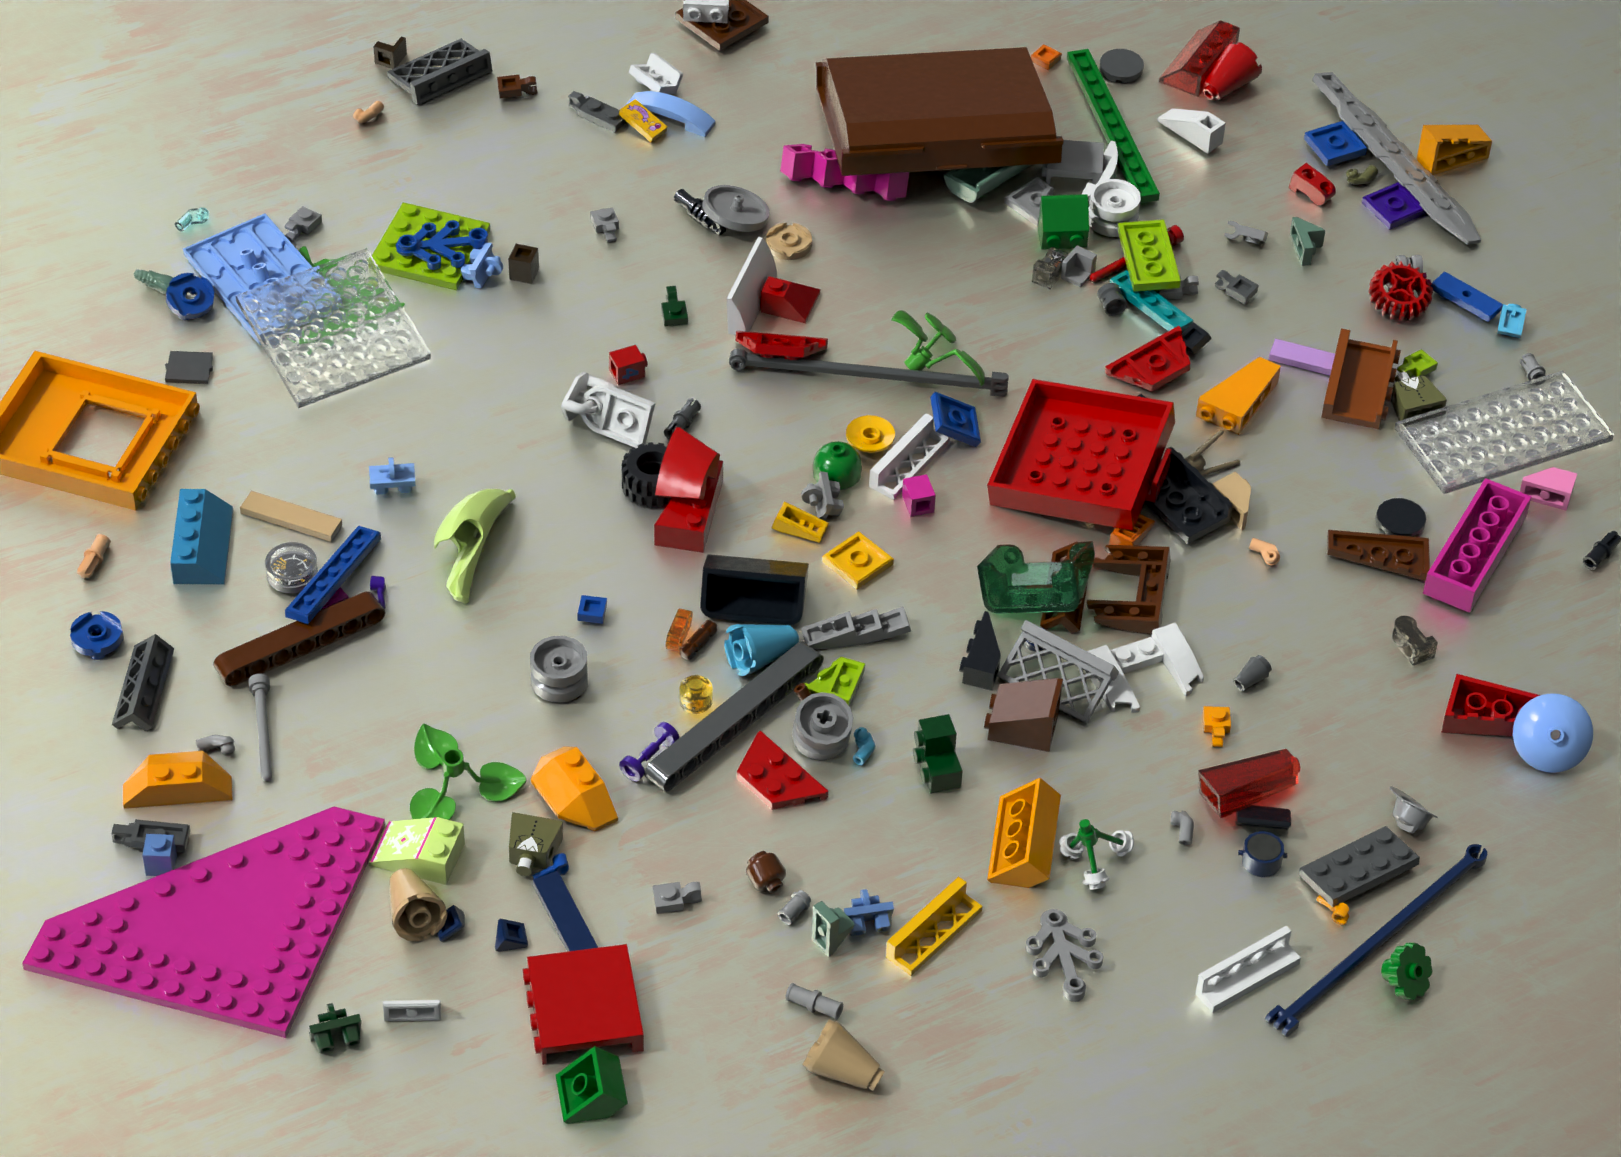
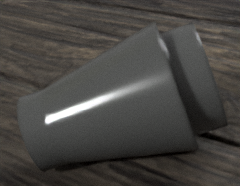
M1261 655L1251 657L1238 676L1233 679L1235 686L1239 690L1244 691L1248 687L1267 678L1272 670L1271 665Z

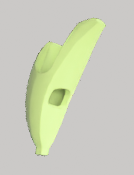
M483 489L466 496L452 508L436 532L434 548L438 546L439 542L450 539L458 549V556L446 585L453 598L458 602L464 604L469 602L472 579L482 548L494 521L516 499L513 489H508L507 491ZM480 532V537L476 538L477 533Z

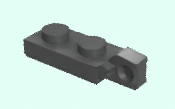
M575 91L568 96V105L574 108L581 118L614 133L626 123L619 115L620 110L590 96L584 97L582 93Z
M135 819V823H129V825L114 824L111 833L112 842L124 844L132 848L144 849L146 834L174 835L176 852L185 853L190 835V825Z

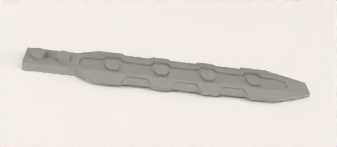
M1333 72L1315 73L1312 81L1327 96L1331 103L1336 106L1339 117L1368 145V149L1375 157L1380 159L1394 174L1395 179L1419 201V205L1426 213L1465 244L1480 243L1481 238L1469 214L1437 183L1438 180L1414 158L1412 152L1405 144L1400 142L1391 133L1382 119L1373 110L1359 101Z

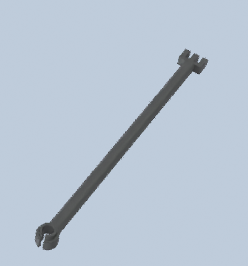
M743 349L732 350L729 357V364L736 371L743 370L746 366L989 389L990 396L1005 397L1008 392L1009 375L1001 372H992V377H985L984 385L981 387L977 377L970 375L807 359L788 360L777 356L774 358H764L760 355L748 353Z

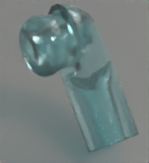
M204 207L189 209L175 222V227L183 232L189 225L203 224L208 220L209 211Z

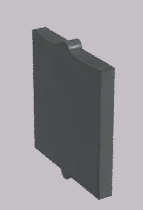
M170 351L168 363L165 364V382L208 384L210 372L213 371V352Z

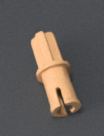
M98 534L90 549L84 552V559L77 569V574L81 575V578H90L97 565L102 564L104 560L103 555L111 543L107 536Z

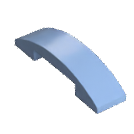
M654 91L637 92L628 101L630 103L636 99L649 111L685 123L686 131L706 137L715 125V120L699 107L666 93Z

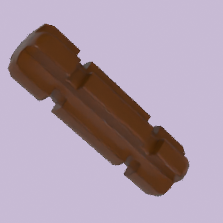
M706 620L701 625L702 628H699L687 640L688 643H685L680 648V656L682 658L691 660L696 655L695 652H698L708 642L709 637H712L717 632V624L715 622Z

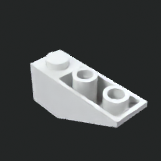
M1172 108L1157 118L1158 122L1207 154L1223 144L1226 123L1210 112Z

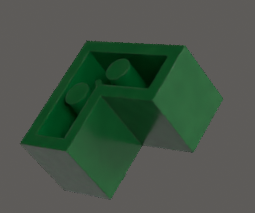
M949 714L919 719L918 731L914 732L916 748H913L914 761L921 766V780L923 784H927L930 794L961 788L963 771L955 752L957 733Z

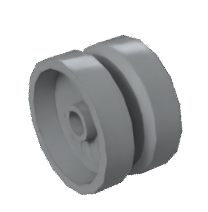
M551 636L542 639L533 647L530 653L531 686L535 694L544 700L557 703L574 700L584 693L588 685L587 651L583 644L571 637Z
M831 693L811 694L802 700L796 710L792 738L797 749L810 759L820 761L834 759L842 754L849 743L853 725L851 708L842 698Z

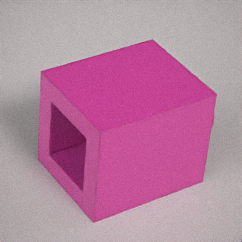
M927 474L904 478L902 497L910 517L934 513L936 495Z

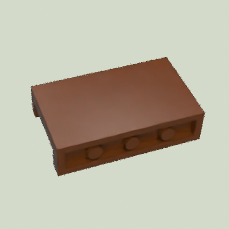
M1341 328L1321 418L1379 429L1381 420L1386 421L1388 406H1384L1385 401L1390 402L1393 388L1388 387L1389 382L1394 383L1397 369L1392 368L1393 363L1398 364L1401 350L1396 349L1398 341L1393 340L1392 347L1351 340L1349 339L1351 330Z

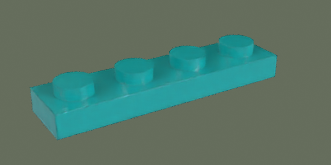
M1128 270L1110 279V283L1119 285L1122 295L1126 300L1167 331L1180 326L1183 333L1193 323V319L1156 291H1133Z

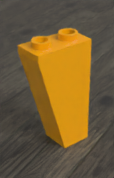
M1258 357L1201 395L1198 399L1196 417L1239 435L1278 384L1281 366Z

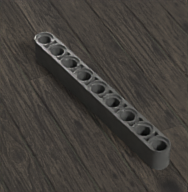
M803 641L797 643L655 757L646 767L645 777L665 792L672 790L794 691L797 685L805 682L816 673L823 663V655Z

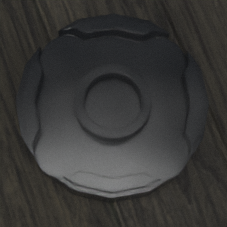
M1392 498L1384 501L1378 507L1375 520L1377 527L1385 531L1387 535L1415 537V535H1420L1423 532L1426 515L1417 503L1404 498Z

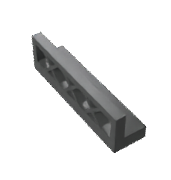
M156 634L134 645L112 725L117 729L130 722H133L144 731L153 727L174 648Z

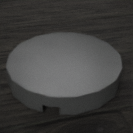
M1113 49L1104 53L1100 59L1101 74L1112 82H1116V80H1122V83L1133 82L1140 78L1143 73V59L1139 54L1131 50Z

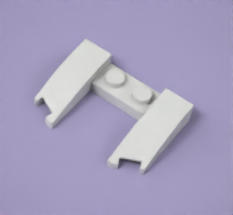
M1176 623L1152 630V637L1112 650L1107 645L1087 651L1114 665L1119 671L1115 681H1111L1102 697L1112 712H1115V703L1129 704L1131 706V713L1140 711V706L1124 675L1125 673L1163 661L1185 696L1192 693V687L1189 684L1195 678L1201 683L1204 680L1196 658ZM1097 676L1090 678L1096 689H1099L1103 680Z

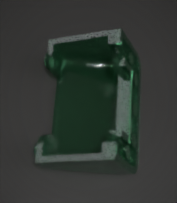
M1093 541L1074 544L1069 551L1070 560H1064L1063 562L1025 563L1023 553L1019 547L1011 544L997 545L977 566L984 606L988 611L996 614L1069 612L1075 610L1083 599L1094 562L1095 551Z

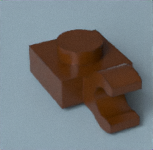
M519 75L497 77L500 98L522 96V92L528 95L538 94L537 86H531L537 85L535 76L520 79Z

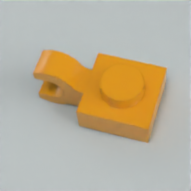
M1203 706V730L1205 733H1212V747H1223L1225 733H1230L1231 730L1230 707Z

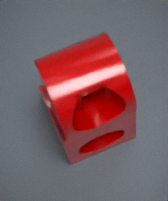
M1305 163L1293 172L1289 189L1295 193L1300 190L1314 204L1323 205L1336 194L1334 184L1308 163Z

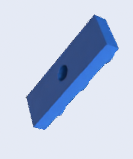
M1445 271L1431 283L1433 291L1441 297L1454 302L1459 307L1468 310L1487 322L1491 321L1502 310V303Z

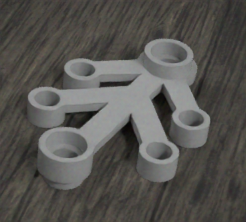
M1047 910L1041 915L1040 925L1042 928L1036 936H1031L1027 939L1026 951L1030 955L1040 954L1043 943L1050 935L1053 936L1054 943L1042 958H1038L1033 962L1032 972L1037 977L1047 976L1050 966L1059 956L1066 978L1063 986V996L1071 1002H1078L1085 996L1086 985L1080 977H1077L1071 955L1085 962L1089 968L1098 969L1103 964V954L1098 950L1088 952L1065 939L1064 933L1079 940L1082 946L1091 947L1096 942V932L1091 928L1081 930L1068 923L1067 916L1060 910ZM1084 936H1089L1091 939H1086ZM1036 944L1038 945V947H1032L1030 945ZM1091 958H1097L1098 961H1093ZM1043 966L1045 969H1038L1037 967Z

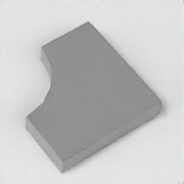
M1036 177L1006 196L1005 204L1038 226L1041 196H1052L1054 188L1039 177Z

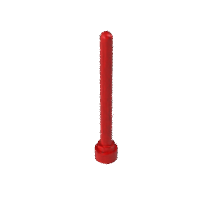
M1173 225L1167 228L1171 245L1175 246L1183 242L1184 234L1179 226ZM1125 257L1092 273L1090 280L1097 282L1127 266Z

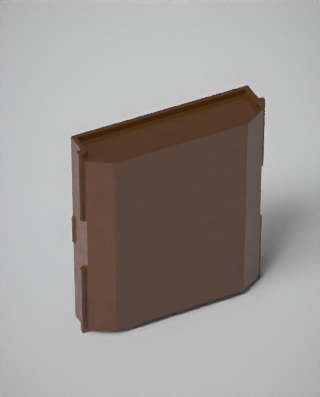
M1027 47L823 59V62H816V91L842 176L1061 163L1062 145L1064 140L1062 136H1056L1053 112Z

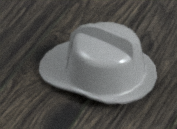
M1390 786V790L1397 796L1393 817L1396 819L1399 828L1412 834L1416 830L1424 829L1432 817L1438 818L1428 812L1415 799L1403 791Z

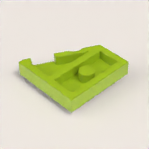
M840 657L829 668L819 672L817 679L810 684H804L812 694L821 692L831 693L842 698L850 706L864 674L865 663Z

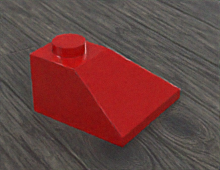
M769 276L761 291V313L806 324L821 289Z

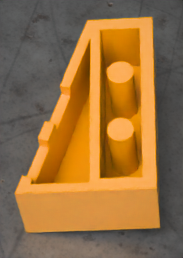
M1423 125L1417 161L1432 175H1436L1488 159L1492 140L1479 125Z

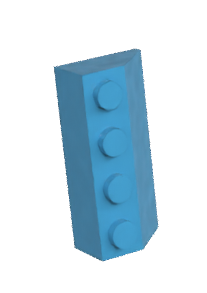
M180 489L170 561L173 584H225L233 506L206 489Z

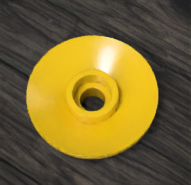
M866 415L858 417L848 424L846 439L857 450L870 453L880 452L887 449L893 443L895 430L886 419Z

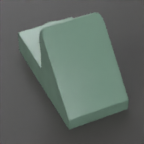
M1292 217L1290 237L1302 266L1311 265L1312 255H1315L1316 248L1323 246L1325 230L1299 217Z
M820 901L813 906L812 940L830 957L853 929L854 922L840 908H829L823 901Z

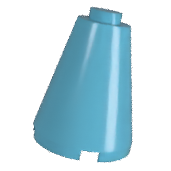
M736 624L729 626L726 630V633H729V640L724 641L727 660L732 669L737 668L740 671L737 673L738 675L746 676L779 659L799 642V635L790 625Z

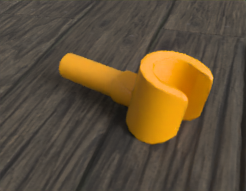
M1320 895L1317 897L1316 901L1333 911L1331 917L1334 922L1340 925H1344L1349 919V907L1346 903H1339L1332 908Z

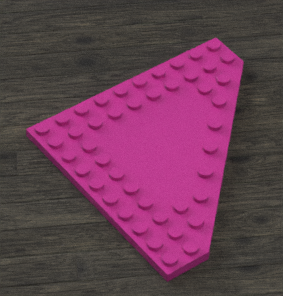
M331 807L47 919L43 923L22 963L23 969L286 1038L385 828V819L338 807Z

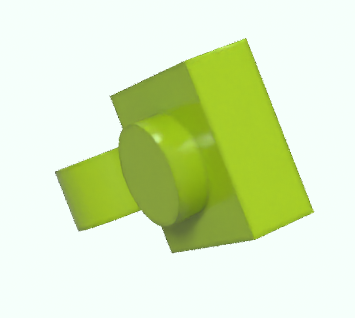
M1421 349L1405 357L1403 364L1397 368V371L1408 373L1410 378L1413 375L1416 377L1425 376L1437 369L1438 362Z

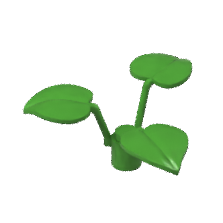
M903 310L897 311L891 321L902 324L919 338L915 348L911 351L912 354L904 361L910 370L922 371L925 367L929 369L932 365L952 355H957L975 374L981 387L984 385L985 373L982 367L965 351L961 352L958 349H954L931 361L930 358L933 355L929 349L941 335L950 343L956 341L953 332L943 325L938 318L928 312L925 314V319L938 333L926 347L922 346L920 348L922 342L928 340L922 327L911 315Z
M424 723L417 733L414 745L416 761L421 767L428 770H433L441 764L444 771V780L440 793L433 788H425L415 793L410 802L412 819L439 817L450 820L455 813L456 804L452 798L445 796L450 777L460 776L464 770L476 782L480 783V794L492 802L508 800L526 783V777L522 772L500 762H491L483 765L480 769L481 777H478L470 768L469 763L464 762L463 753L458 749V743L452 735Z

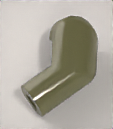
M1370 165L1363 173L1359 174L1357 169H1350L1346 172L1347 181L1352 185L1368 184L1378 174V169Z

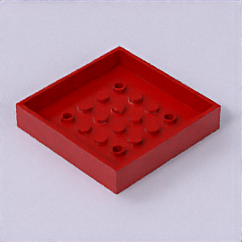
M1032 379L987 484L990 505L1133 531L1175 425L1174 402Z

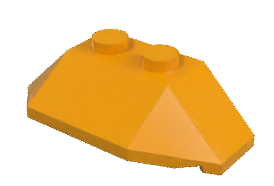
M564 746L540 758L531 777V783L559 819L588 827L589 830L594 832L618 821L617 813L605 783L577 747Z
M204 751L148 755L123 784L124 808L232 800V776Z

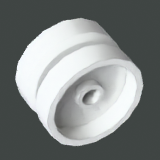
M1107 179L1094 185L1089 197L1090 227L1100 235L1119 237L1118 223L1138 221V211L1141 202L1138 189L1131 183L1120 179Z

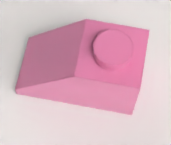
M1552 467L1523 477L1520 492L1532 496L1531 501L1567 511L1577 473Z

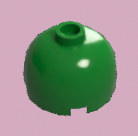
M840 441L827 443L816 452L813 461V477L818 482L820 471L827 472L830 481L839 482L840 490L853 487L861 478L862 463L860 455L848 443Z

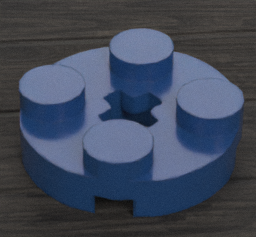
M183 273L170 281L166 292V303L179 319L200 318L213 308L214 288L205 277L194 276V273ZM189 292L191 295L195 294L196 296L190 300L185 298L186 293Z
M100 611V615H92L91 612L85 613L75 619L70 628L73 648L94 660L104 658L106 654L117 649L124 640L120 620L115 615L105 611ZM93 632H94V633L102 632L101 635H98V636H92V634H91V633H93Z

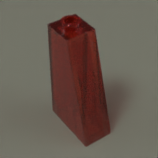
M1282 749L1198 770L1199 793L1220 818H1224L1298 784L1300 763L1287 749Z

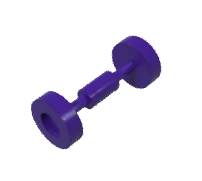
M660 722L654 728V734L658 740L651 742L640 753L638 760L632 756H625L620 761V770L628 779L634 782L639 781L645 773L641 763L648 761L659 750L661 744L669 747L680 738L672 725L667 722Z

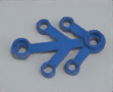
M455 220L448 221L445 227L437 234L436 225L428 222L423 224L422 229L415 235L401 236L396 243V250L403 256L415 255L426 261L429 269L437 270L441 267V257L425 251V249H431L450 259L453 267L460 268L465 264L464 254L455 252L448 247L472 245L474 249H482L484 244L488 243V233L483 228H474L469 232V236L447 238L449 235L455 236L459 234V222ZM425 237L431 238L430 240L422 241Z

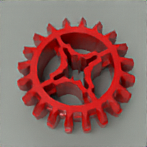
M1400 261L1398 265H1395L1393 262L1389 266L1383 265L1380 270L1374 273L1369 284L1371 303L1375 304V310H1382V316L1390 315L1391 320L1394 317H1398L1400 322L1404 317L1409 321L1413 319V316L1419 318L1422 313L1427 311L1432 301L1433 287H1431V280L1426 279V273H1420V267L1412 268L1411 263L1404 266L1402 261ZM1384 285L1388 287L1389 292L1386 293ZM1414 290L1417 292L1418 298L1414 296Z

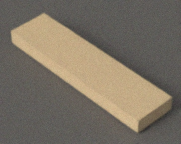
M254 491L249 493L240 506L241 514L332 542L342 527V519Z

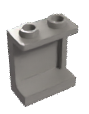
M1064 140L1061 163L1043 164L1042 177H1046L1048 185L1051 184V177L1053 176L1092 179V184L1096 185L1103 173L1104 143Z

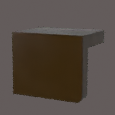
M402 36L394 46L379 41L373 46L375 64L387 68H396L407 55L406 38Z
M515 244L508 258L510 280L528 284L533 283L539 270L538 248Z

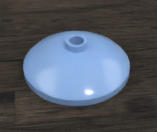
M1543 694L1528 701L1518 712L1513 725V741L1518 754L1533 768L1549 773L1563 772L1575 767L1586 757L1593 741V726L1587 711L1576 700L1562 694ZM1553 730L1560 732L1558 739L1551 738Z

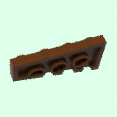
M1328 530L1327 555L1426 581L1427 573L1430 570L1429 538Z

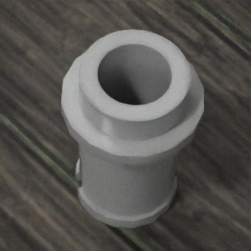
M1531 353L1523 355V359H1520V364L1526 370L1529 381L1539 383L1544 380L1546 370L1538 364L1534 355Z
M802 890L794 892L791 895L792 899L778 911V917L782 922L790 925L803 910H807L810 907L811 898L806 892Z

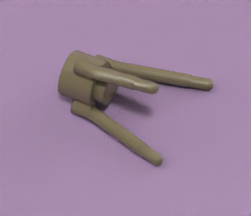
M1224 430L1218 431L1193 454L1185 458L1202 476L1241 463L1240 460H1235L1204 470L1206 462L1201 454L1224 433Z

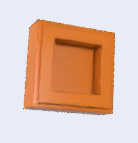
M1043 44L1031 55L1033 63L1049 70L1061 60L1062 53Z

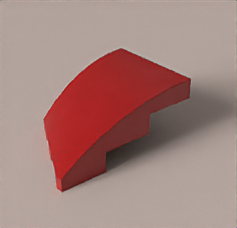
M676 427L662 460L655 495L659 497L704 500L707 478L717 479L720 454L687 433L684 429Z

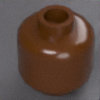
M761 851L747 861L746 875L757 891L763 892L768 890L769 893H773L783 886L782 881L786 876V870L774 853Z

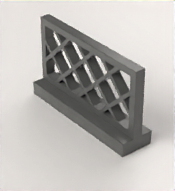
M461 38L387 71V76L410 93L413 102L419 105L492 72L490 52L486 49L479 51ZM451 57H461L460 59H450ZM413 74H423V76H413Z

